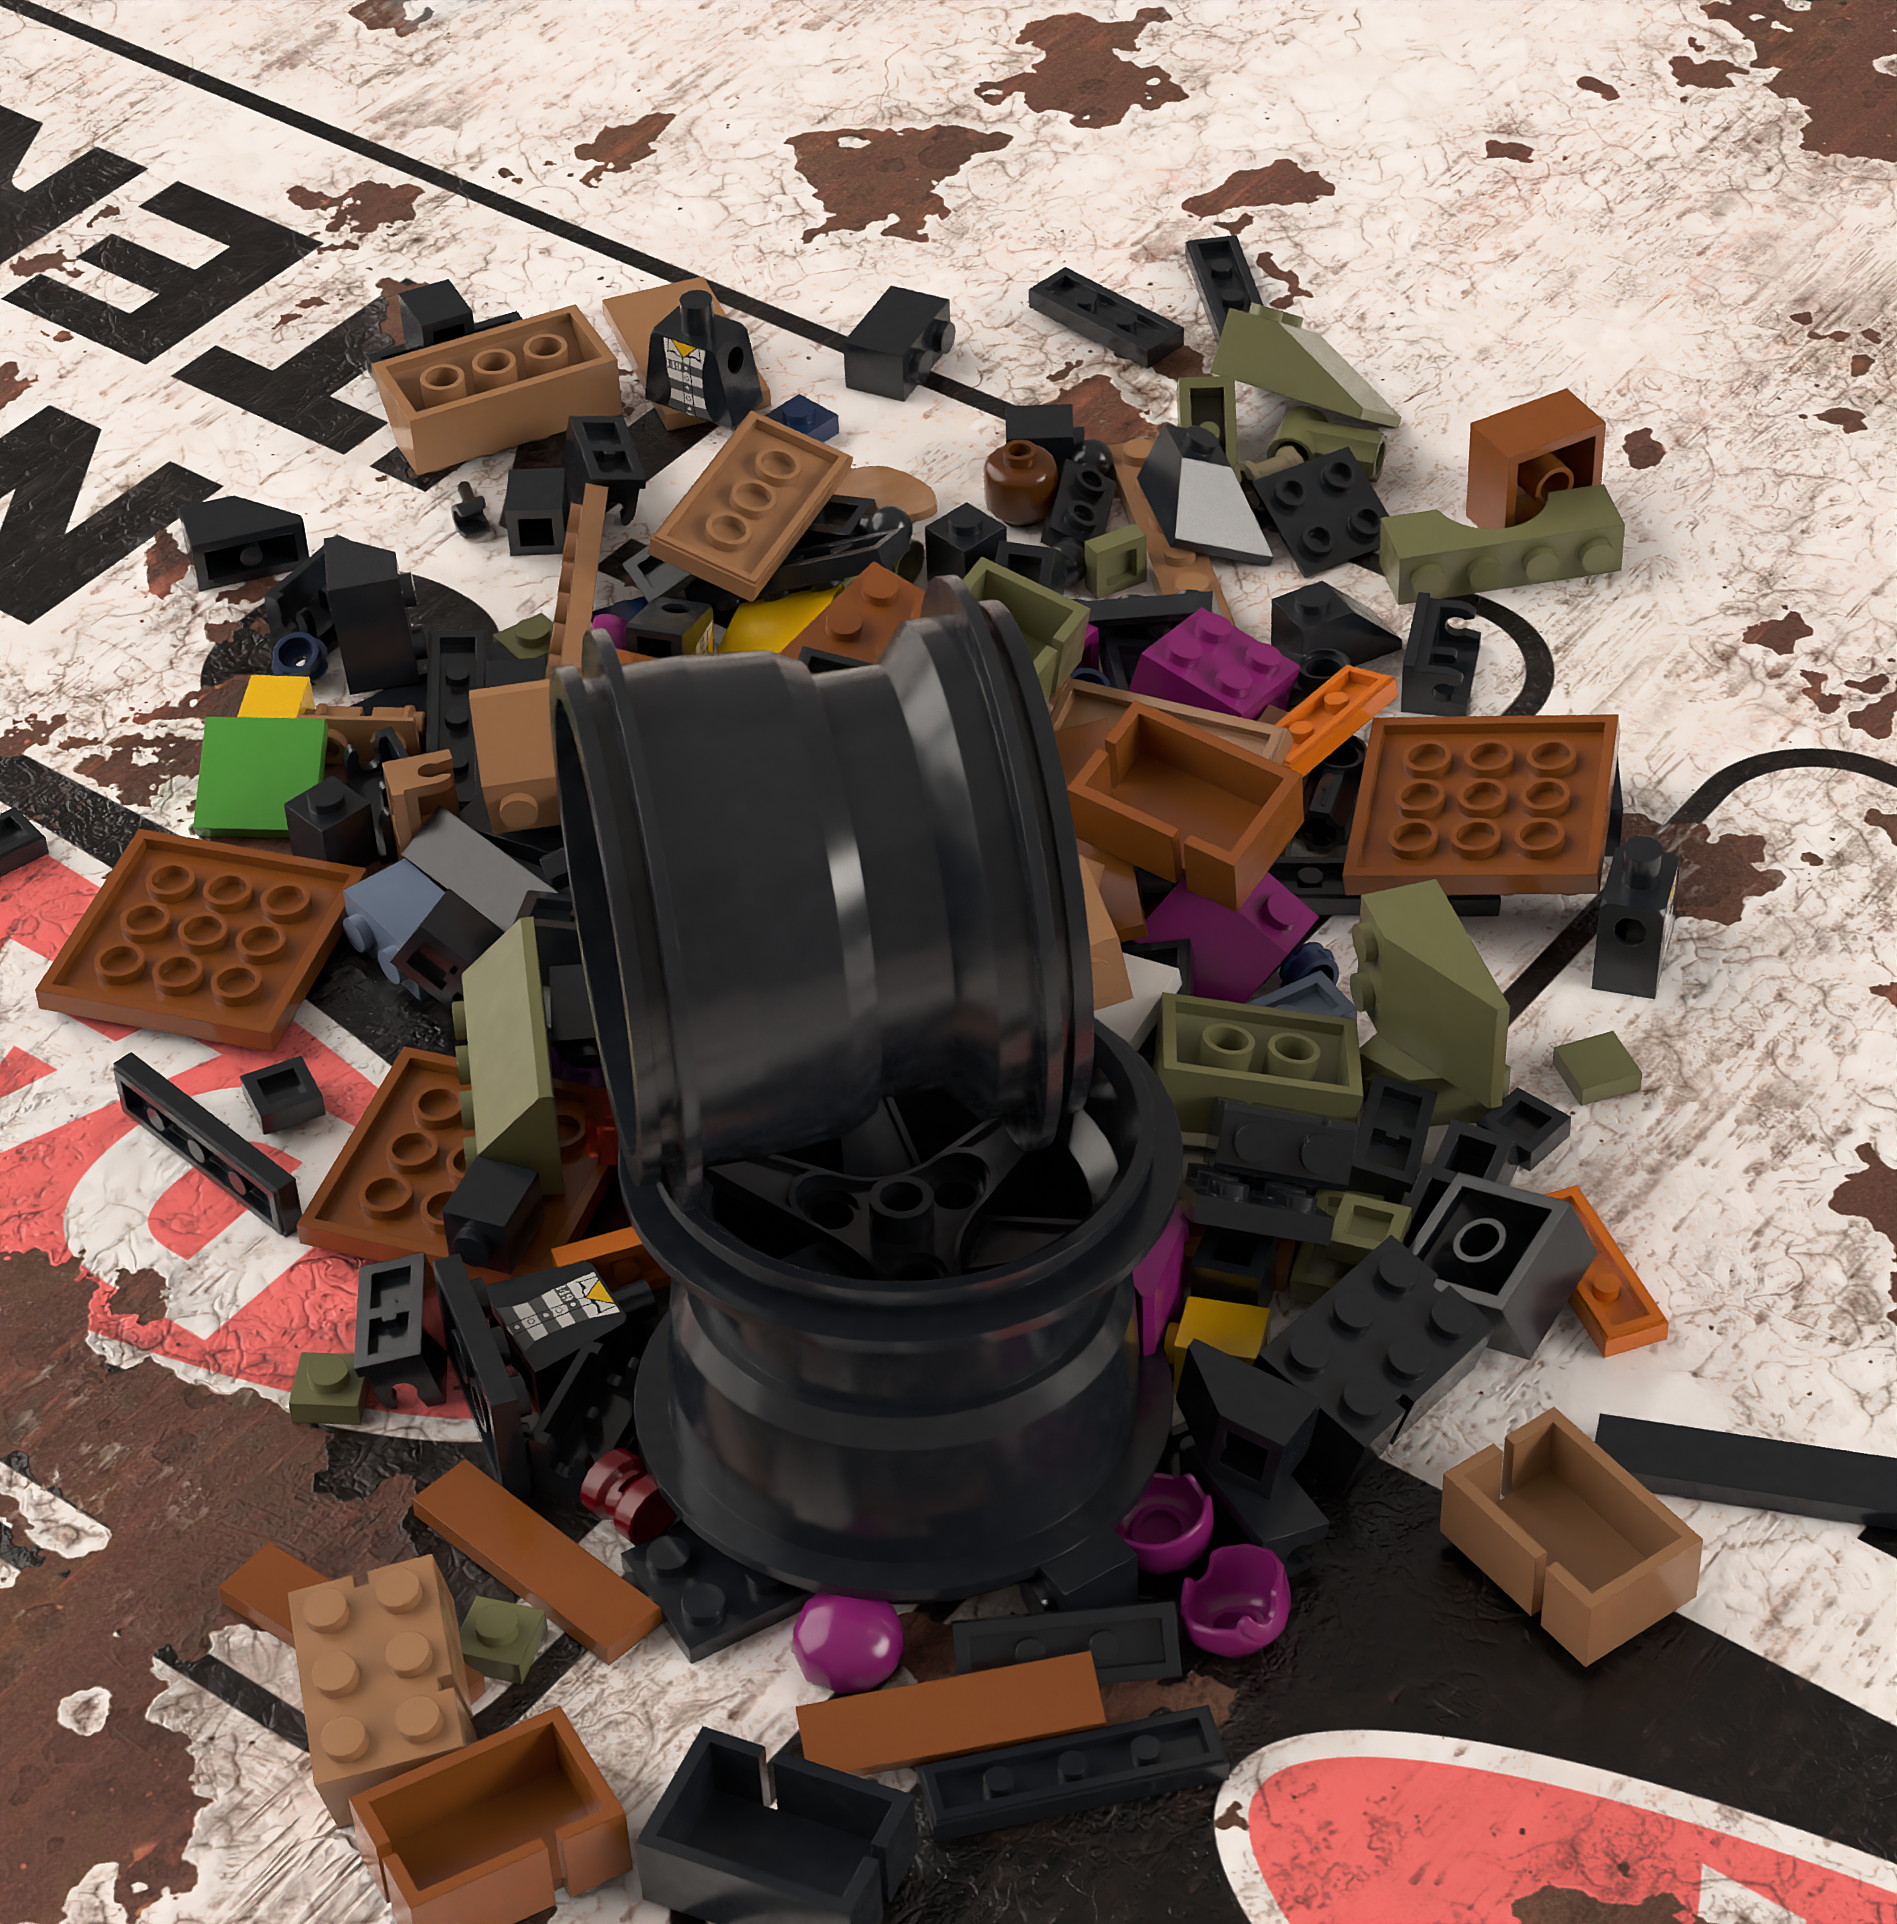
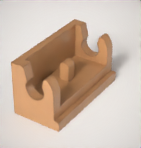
M449 749L382 763L398 862L406 858L402 853L438 805H441L454 816L460 812L453 772V760ZM412 863L417 869H419L439 888L444 887L442 884H440L438 881H436L434 878H432L430 875H428L426 872H424L422 869H420L418 866Z

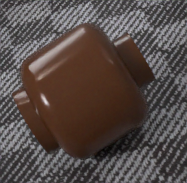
M1013 440L997 448L987 457L983 468L984 498L987 509L996 518L1012 527H1030L1039 523L1047 516L1048 508L1058 485L1057 465L1054 456L1045 448L1027 440Z

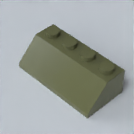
M533 916L518 919L462 973L464 1001L452 1002V1013L456 1041H468V1045L455 1046L460 1085L471 1084L472 1090L459 1091L464 1131L475 1130L476 1136L463 1137L467 1171L477 1156L539 1171L542 1196L565 1193L534 919Z

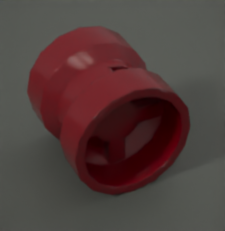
M617 1448L607 1452L596 1461L582 1483L580 1493L582 1504L602 1520L613 1519L615 1530L634 1546L665 1533L677 1516L660 1495L658 1487L651 1476L648 1475L644 1462L626 1448Z

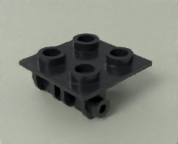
M1349 446L1251 482L1250 485L1260 500L1259 507L1254 508L1252 512L1261 530L1267 528L1271 532H1278L1304 578L1380 550L1381 518L1389 517V514Z

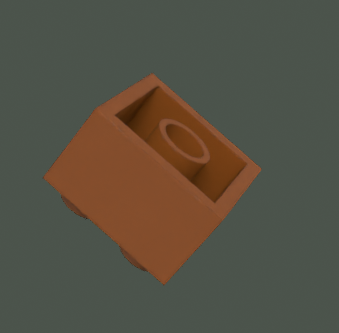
M1565 388L1470 423L1466 516L1478 528L1501 529L1513 527L1537 516L1546 505L1548 492L1602 484L1606 422L1569 389Z

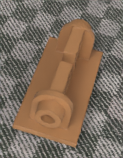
M319 703L316 709H307L305 715H297V718L326 720L329 732L325 764H343V752L348 744H353L360 757L359 763L372 761L377 755V749L374 746L375 732L390 726L394 729L409 757L422 755L419 736L426 734L427 716L425 712L416 711L413 705H406L405 708L374 707L371 716H364L363 707L328 706L326 703Z

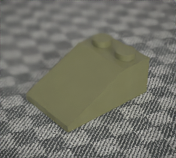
M1256 303L1251 304L1249 313L1229 308L1210 373L1219 376H1235V381L1358 419L1399 428L1402 417L1319 333L1301 328L1304 317Z
M1433 879L1361 895L1360 923L1354 924L1352 928L1353 945L1358 957L1357 973H1353L1350 976V991L1356 1009L1359 1012L1366 1011L1378 1035L1489 1109L1502 1106L1510 1006L1438 881Z

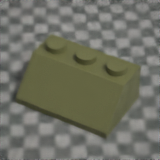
M1162 992L1152 1070L1162 1081L1173 1102L1181 1132L1208 1134L1215 1096L1243 1100L1248 1104L1255 1102L1342 1117L1357 1123L1363 1100V1086L1356 1019Z

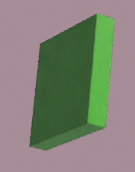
M206 717L193 823L196 835L205 837L290 838L284 803L324 780L329 732L326 720L317 718Z

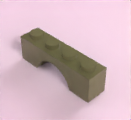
M1604 484L1548 492L1546 505L1537 516L1523 524L1508 528L1483 529L1463 525L1448 518L1437 509L1381 518L1379 564L1398 605L1416 603L1418 592L1430 593V598L1442 599L1621 571L1625 523Z

